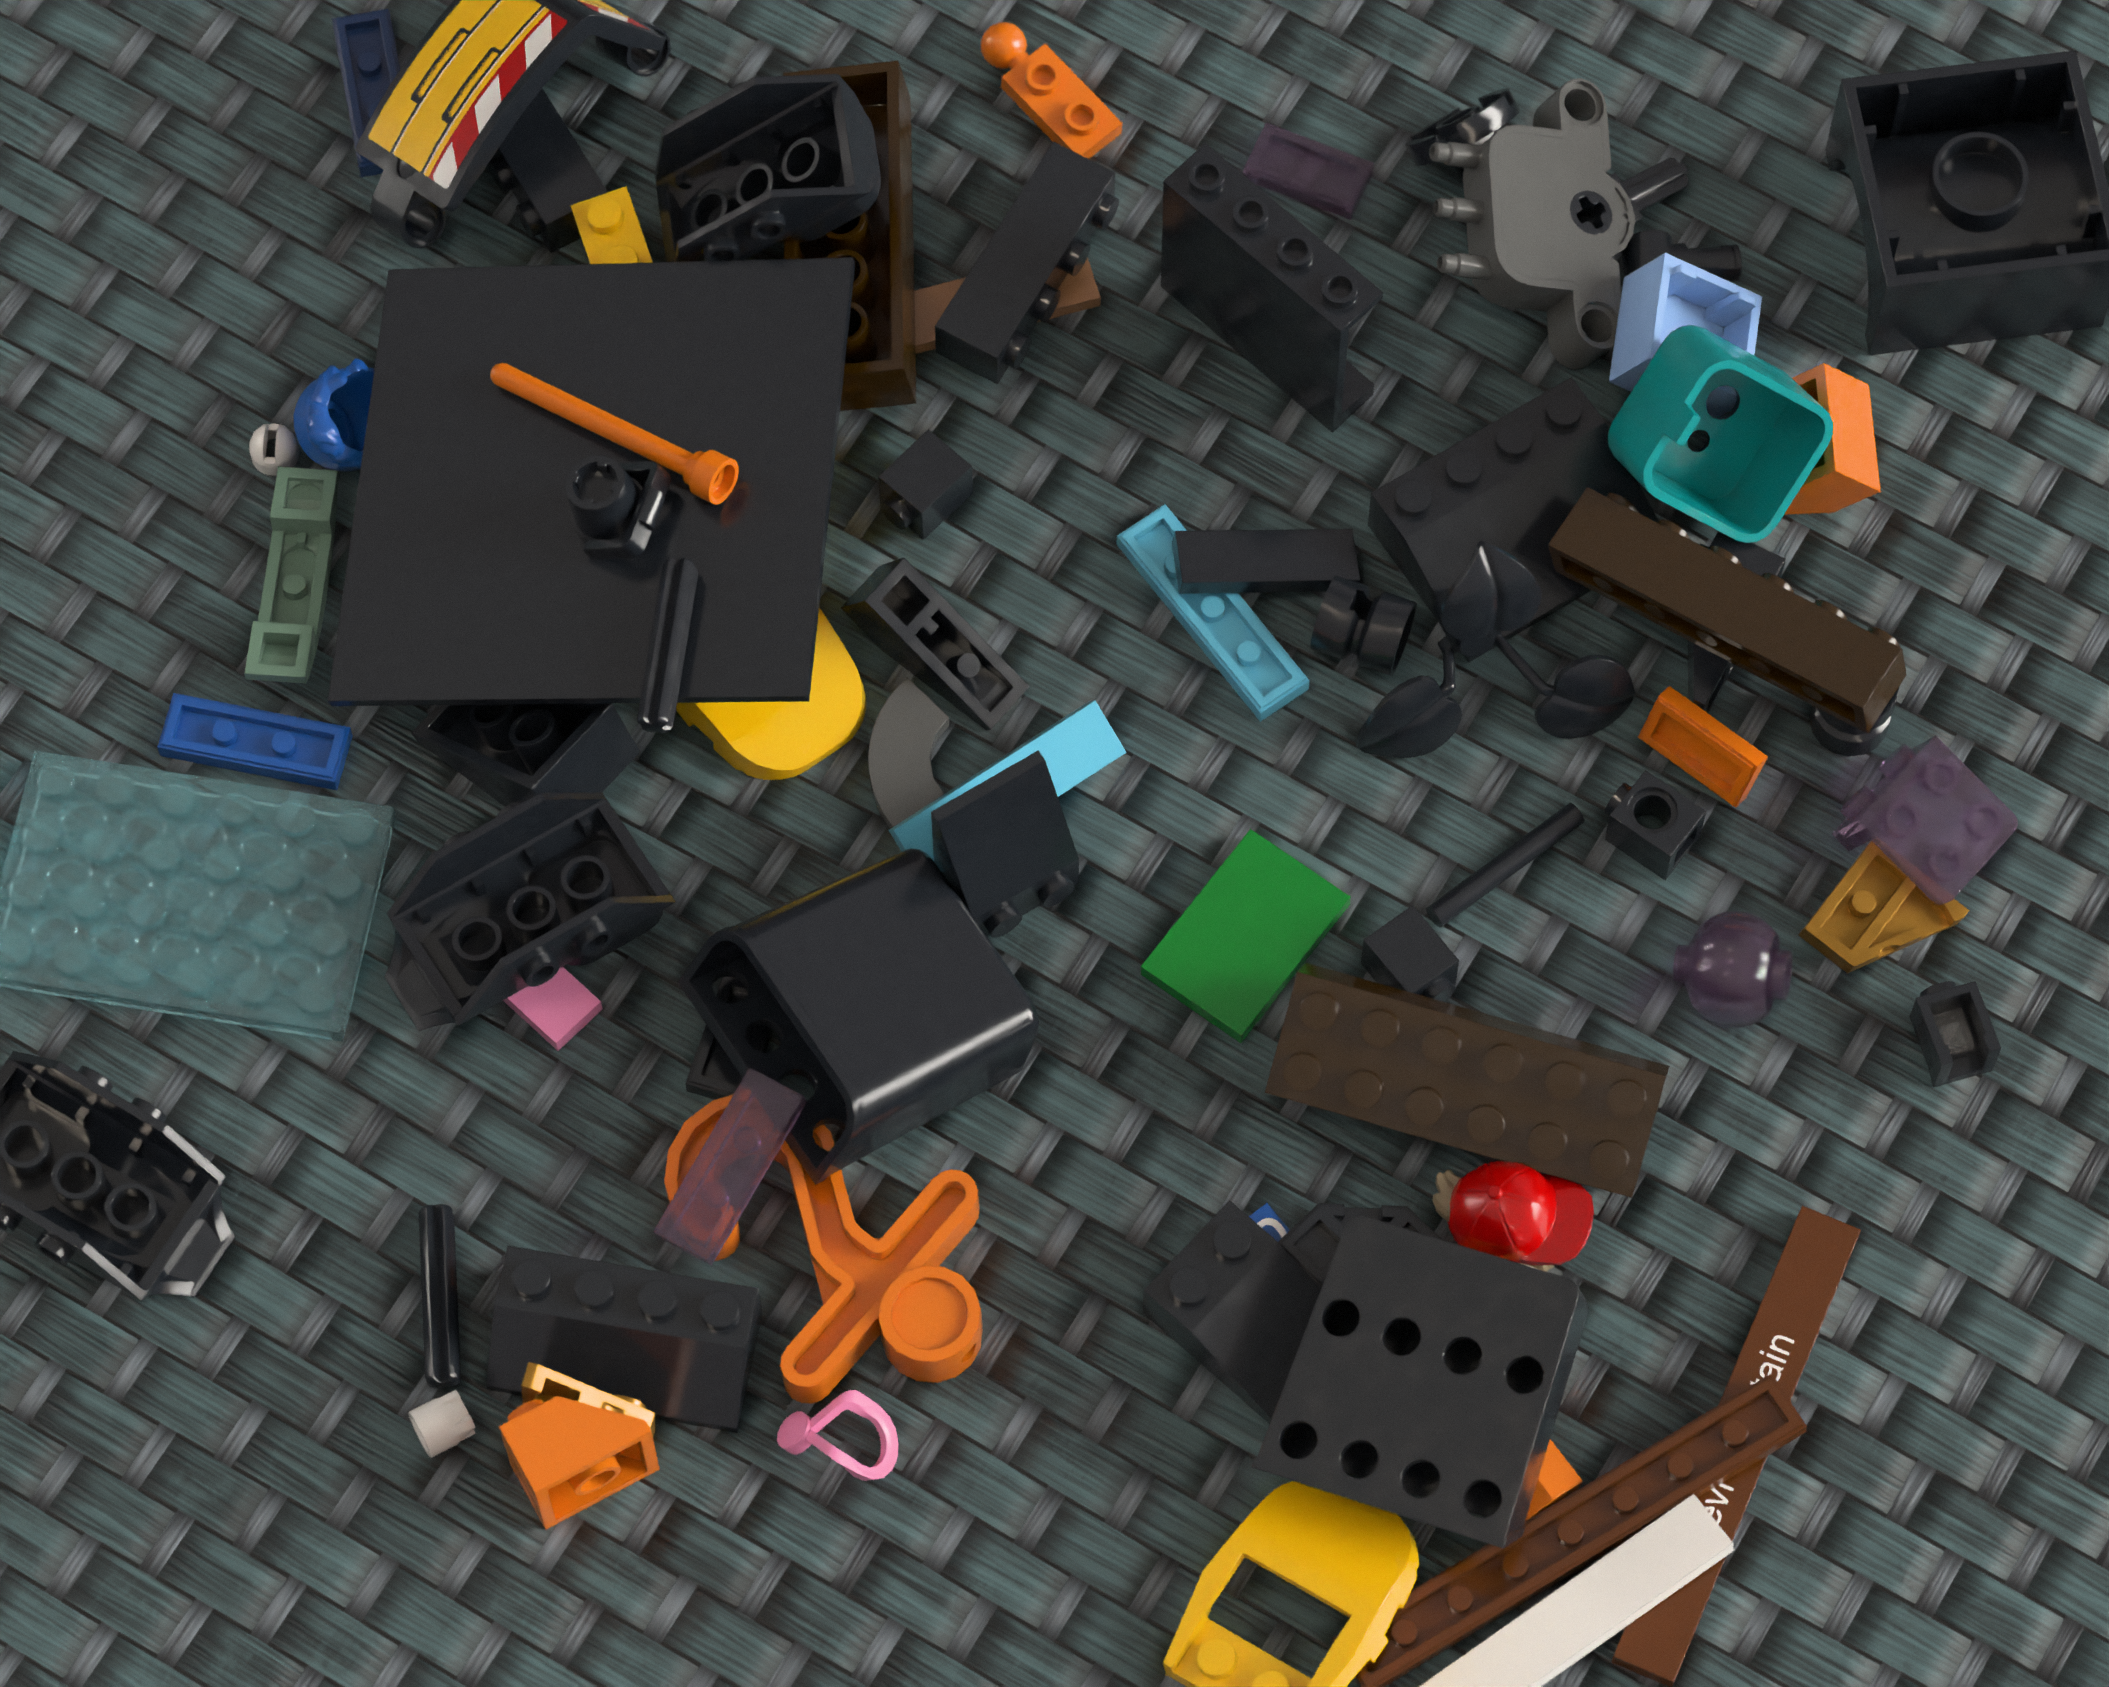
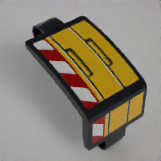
M453 0L410 54L376 107L357 143L356 151L384 170L370 205L371 216L375 223L413 248L430 246L439 239L446 223L445 210L454 211L458 208L523 112L566 59L590 35H595L596 46L600 53L634 74L644 77L656 74L667 62L671 50L668 35L665 31L632 11L604 0Z

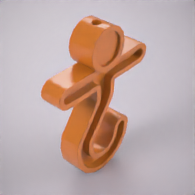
M743 1091L712 1100L684 1122L668 1149L664 1184L677 1231L694 1251L706 1260L718 1261L725 1259L735 1252L740 1243V1230L735 1209L719 1191L720 1180L726 1170L738 1160L751 1156H760L779 1162L790 1174L823 1306L791 1341L781 1356L780 1367L786 1392L792 1399L807 1404L824 1399L880 1334L887 1359L899 1373L915 1381L939 1383L957 1377L972 1365L981 1349L983 1331L981 1307L976 1292L962 1275L946 1267H939L973 1228L979 1218L978 1189L975 1181L969 1174L961 1170L951 1169L940 1172L928 1183L882 1238H873L855 1222L842 1171L839 1170L831 1174L824 1181L815 1185L752 1091ZM820 1125L813 1131V1138L820 1148L830 1151L834 1146V1141L828 1128L825 1125Z

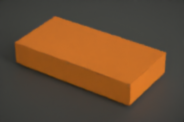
M1671 686L1658 696L1638 735L1639 739L1735 808L1747 798L1768 758L1763 752Z

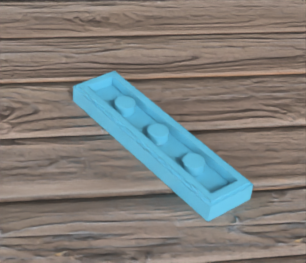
M1164 504L1118 534L1117 546L1261 722L1309 690L1310 680L1239 593L1179 594L1172 540L1175 531L1187 530L1167 505Z
M1095 700L1089 701L897 824L889 832L901 851L910 848L920 849L927 853L934 861L931 812L1039 750L1045 759L1058 797L1127 752Z

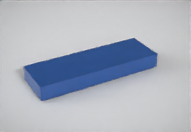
M173 693L157 748L160 756L338 790L353 735L351 728Z

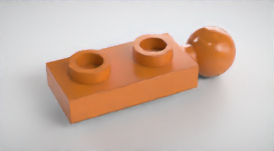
M999 22L993 24L984 32L981 39V52L984 59L993 67L1011 69L1002 76L1001 88L1052 141L1090 159L1121 134L1123 123L1046 43L1029 55L1026 52L1027 41L1025 35L1016 25L1008 22Z

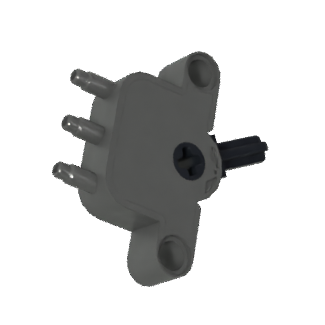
M1582 78L1571 79L1564 83L1541 103L1534 112L1533 126H1505L1495 132L1482 145L1448 142L1446 144L1436 142L1431 145L1429 156L1432 161L1442 162L1447 166L1464 167V198H1438L1433 204V212L1437 217L1466 223L1468 254H1441L1437 259L1438 270L1441 273H1450L1455 277L1472 278V282L1480 295L1493 304L1508 308L1547 312L1548 339L1551 352L1556 360L1567 368L1574 370L1584 369L1613 348L1621 300L1619 263L1613 257L1626 248L1633 236L1634 225L1643 218L1640 214L1641 211L1687 187L1689 184L1686 176L1688 172L1687 166L1684 163H1678L1675 158H1668L1622 182L1616 172L1611 175L1606 174L1611 168L1607 105L1600 89L1591 81Z

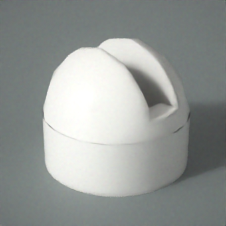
M274 423L263 424L254 431L249 443V452L252 462L258 471L269 476H276L278 467H294L299 458V449L294 434L288 428ZM270 439H276L275 457H266L267 442Z

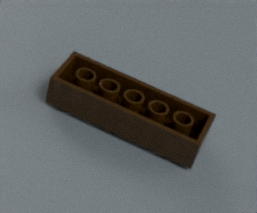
M899 61L782 73V76L839 74L855 93L867 117L870 118L874 129L881 174V188L874 204L862 215L814 241L802 243L790 237L784 239V259L853 257L855 262L840 411L916 404L911 97Z
M1305 963L1296 975L1265 1093L1505 1162L1525 1164L1536 1171L1632 1198L1670 1066Z

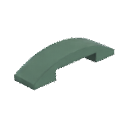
M278 467L270 512L272 526L271 542L258 621H253L244 672L246 680L307 684L318 647L327 599L336 525L338 470Z

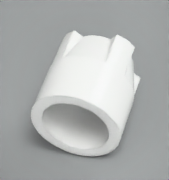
M456 1390L408 1412L412 1426L430 1458L476 1434L474 1422Z

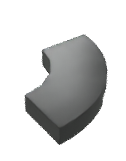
M908 677L896 687L880 710L873 726L869 743L868 766L871 791L876 807L889 830L944 795L933 778L931 759L936 742L949 727V717Z

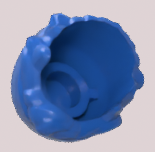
M354 359L350 365L343 369L330 365L326 371L319 375V378L305 388L294 410V430L300 446L315 463L330 470L346 472L361 469L374 368H368L360 359Z

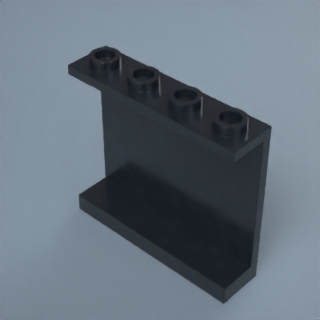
M1205 143L1163 181L1161 287L1333 433L1373 396L1374 383L1346 360L1349 329L1383 298V292Z

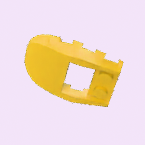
M819 607L809 702L677 703L676 711L689 727L694 724L713 742L714 750L735 769L757 779L782 780L804 773L847 744L857 733L863 722L867 702L864 685L854 661Z
M1295 1481L1279 1486L1269 1493L1248 1515L1202 1571L1163 1661L1166 1675L1186 1687H1348V1684L1368 1661L1373 1663L1376 1661L1388 1643L1385 1634L1397 1609L1404 1608L1414 1586L1419 1566V1555L1412 1533L1403 1520L1395 1513ZM1244 1558L1251 1560L1350 1617L1312 1679L1208 1619L1211 1607Z

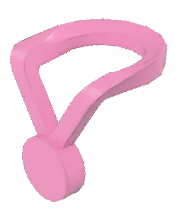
M849 1390L840 1394L813 1418L802 1411L790 1414L783 1421L777 1433L778 1445L790 1454L798 1455L812 1444L840 1464L852 1476L863 1481L884 1478L892 1471L898 1457L899 1443L897 1432L890 1416L877 1403L857 1390ZM844 1410H850L857 1415L869 1419L875 1425L881 1442L880 1456L877 1463L870 1468L862 1465L818 1435L817 1432Z

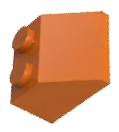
M1825 363L1792 377L1797 384L1829 412L1833 421V435L1826 450L1784 515L1834 513L1881 492L1869 385Z
M556 1396L544 1403L541 1399H535L517 1407L509 1414L508 1422L499 1426L510 1465L545 1530L660 1470L652 1432L646 1420L560 1396Z

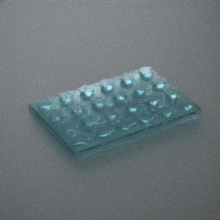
M34 750L0 879V987L343 1042L396 819L394 807Z

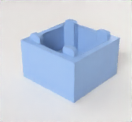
M1667 253L1660 255L1624 277L1609 382L1631 392L1663 340L1671 331L1686 325L1704 328L1754 355L1762 296ZM1720 386L1714 389L1706 401L1708 413L1718 417L1730 412L1737 401L1735 389L1730 386Z

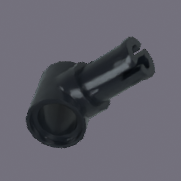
M1646 230L1634 233L1626 248L1621 251L1625 277L1664 253L1729 282L1739 281L1742 271L1741 253L1737 244L1687 248L1685 243L1673 244L1672 236L1668 232L1661 230Z

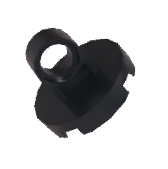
M1500 89L1478 98L1483 107L1481 110L1478 105L1463 111L1457 108L1411 137L1412 141L1406 143V147L1416 166H1423L1434 162L1429 156V150L1431 145L1436 142L1482 145L1494 134V131L1511 121L1519 113L1520 109L1510 89ZM1455 167L1463 182L1464 167Z

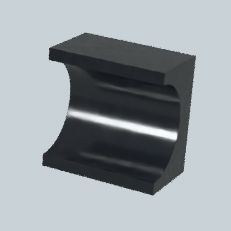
M2076 50L1841 79L1825 152L1829 171L1848 170L1859 206L1868 273V318L1865 337L1869 356L2103 326L2109 308V187Z

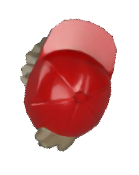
M1505 1161L1485 1163L1462 1178L1456 1176L1452 1170L1448 1169L1444 1173L1439 1172L1436 1175L1435 1184L1438 1193L1433 1195V1204L1436 1207V1212L1447 1220L1449 1230L1455 1241L1461 1246L1547 1272L1554 1265H1561L1576 1258L1586 1245L1592 1231L1594 1215L1592 1196L1581 1184L1560 1177L1542 1174L1525 1164Z

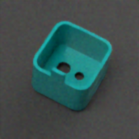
M1686 325L1671 331L1661 343L1612 421L1608 431V445L1613 456L1656 499L1737 541L1750 543L1767 537L1776 528L1829 445L1833 435V421L1829 412L1784 371L1704 328ZM1720 386L1733 387L1737 394L1734 408L1724 416L1716 417L1710 415L1706 409V401L1709 394ZM1696 430L1706 431L1708 434L1706 445L1699 450L1690 449L1688 447V438L1692 432Z

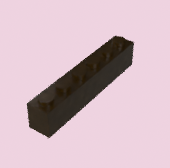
M1587 487L1548 544L1556 572L1867 734L1907 675L1903 650L1900 648L1898 641L1887 632L1876 627H1869L1868 630H1865L1847 621V617L1841 610L1824 600H1816L1815 603L1795 594L1793 588L1780 577L1771 573H1763L1760 576L1742 567L1738 558L1729 551L1718 546H1711L1710 549H1707L1690 540L1689 535L1675 523L1665 519H1660L1657 523L1639 514L1637 508L1630 501L1618 494L1608 493L1607 496H1604Z

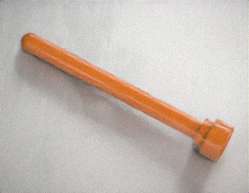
M498 363L490 371L491 381L496 386L682 475L684 483L689 485L690 492L701 499L718 505L727 499L735 487L739 474L738 463L736 460L718 451H697L693 454L509 364Z

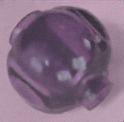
M1723 912L1703 922L1694 934L1689 946H1677L1673 978L1675 982L1685 983L1692 1006L1705 1019L1724 1027L1742 1028L1753 1025L1767 1017L1771 1012L1774 999H1787L1792 976V952L1790 950H1780L1779 935L1763 919L1746 912Z

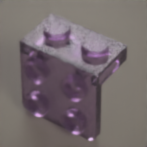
M1935 735L1912 749L1905 743L1898 747L1879 767V770L1885 776L1871 791L1865 785L1843 805L1840 812L1846 819L1832 835L1848 851L1871 840L1935 904L1943 905L1952 901L2015 832L2018 820L2014 813Z

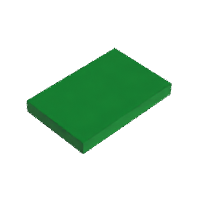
M1250 829L1141 965V975L1236 1041L1242 1043L1349 907L1351 897Z

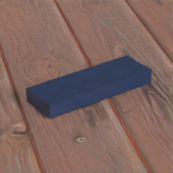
M389 8L332 18L355 150L376 107L400 71ZM356 151L361 177L383 173L384 170Z

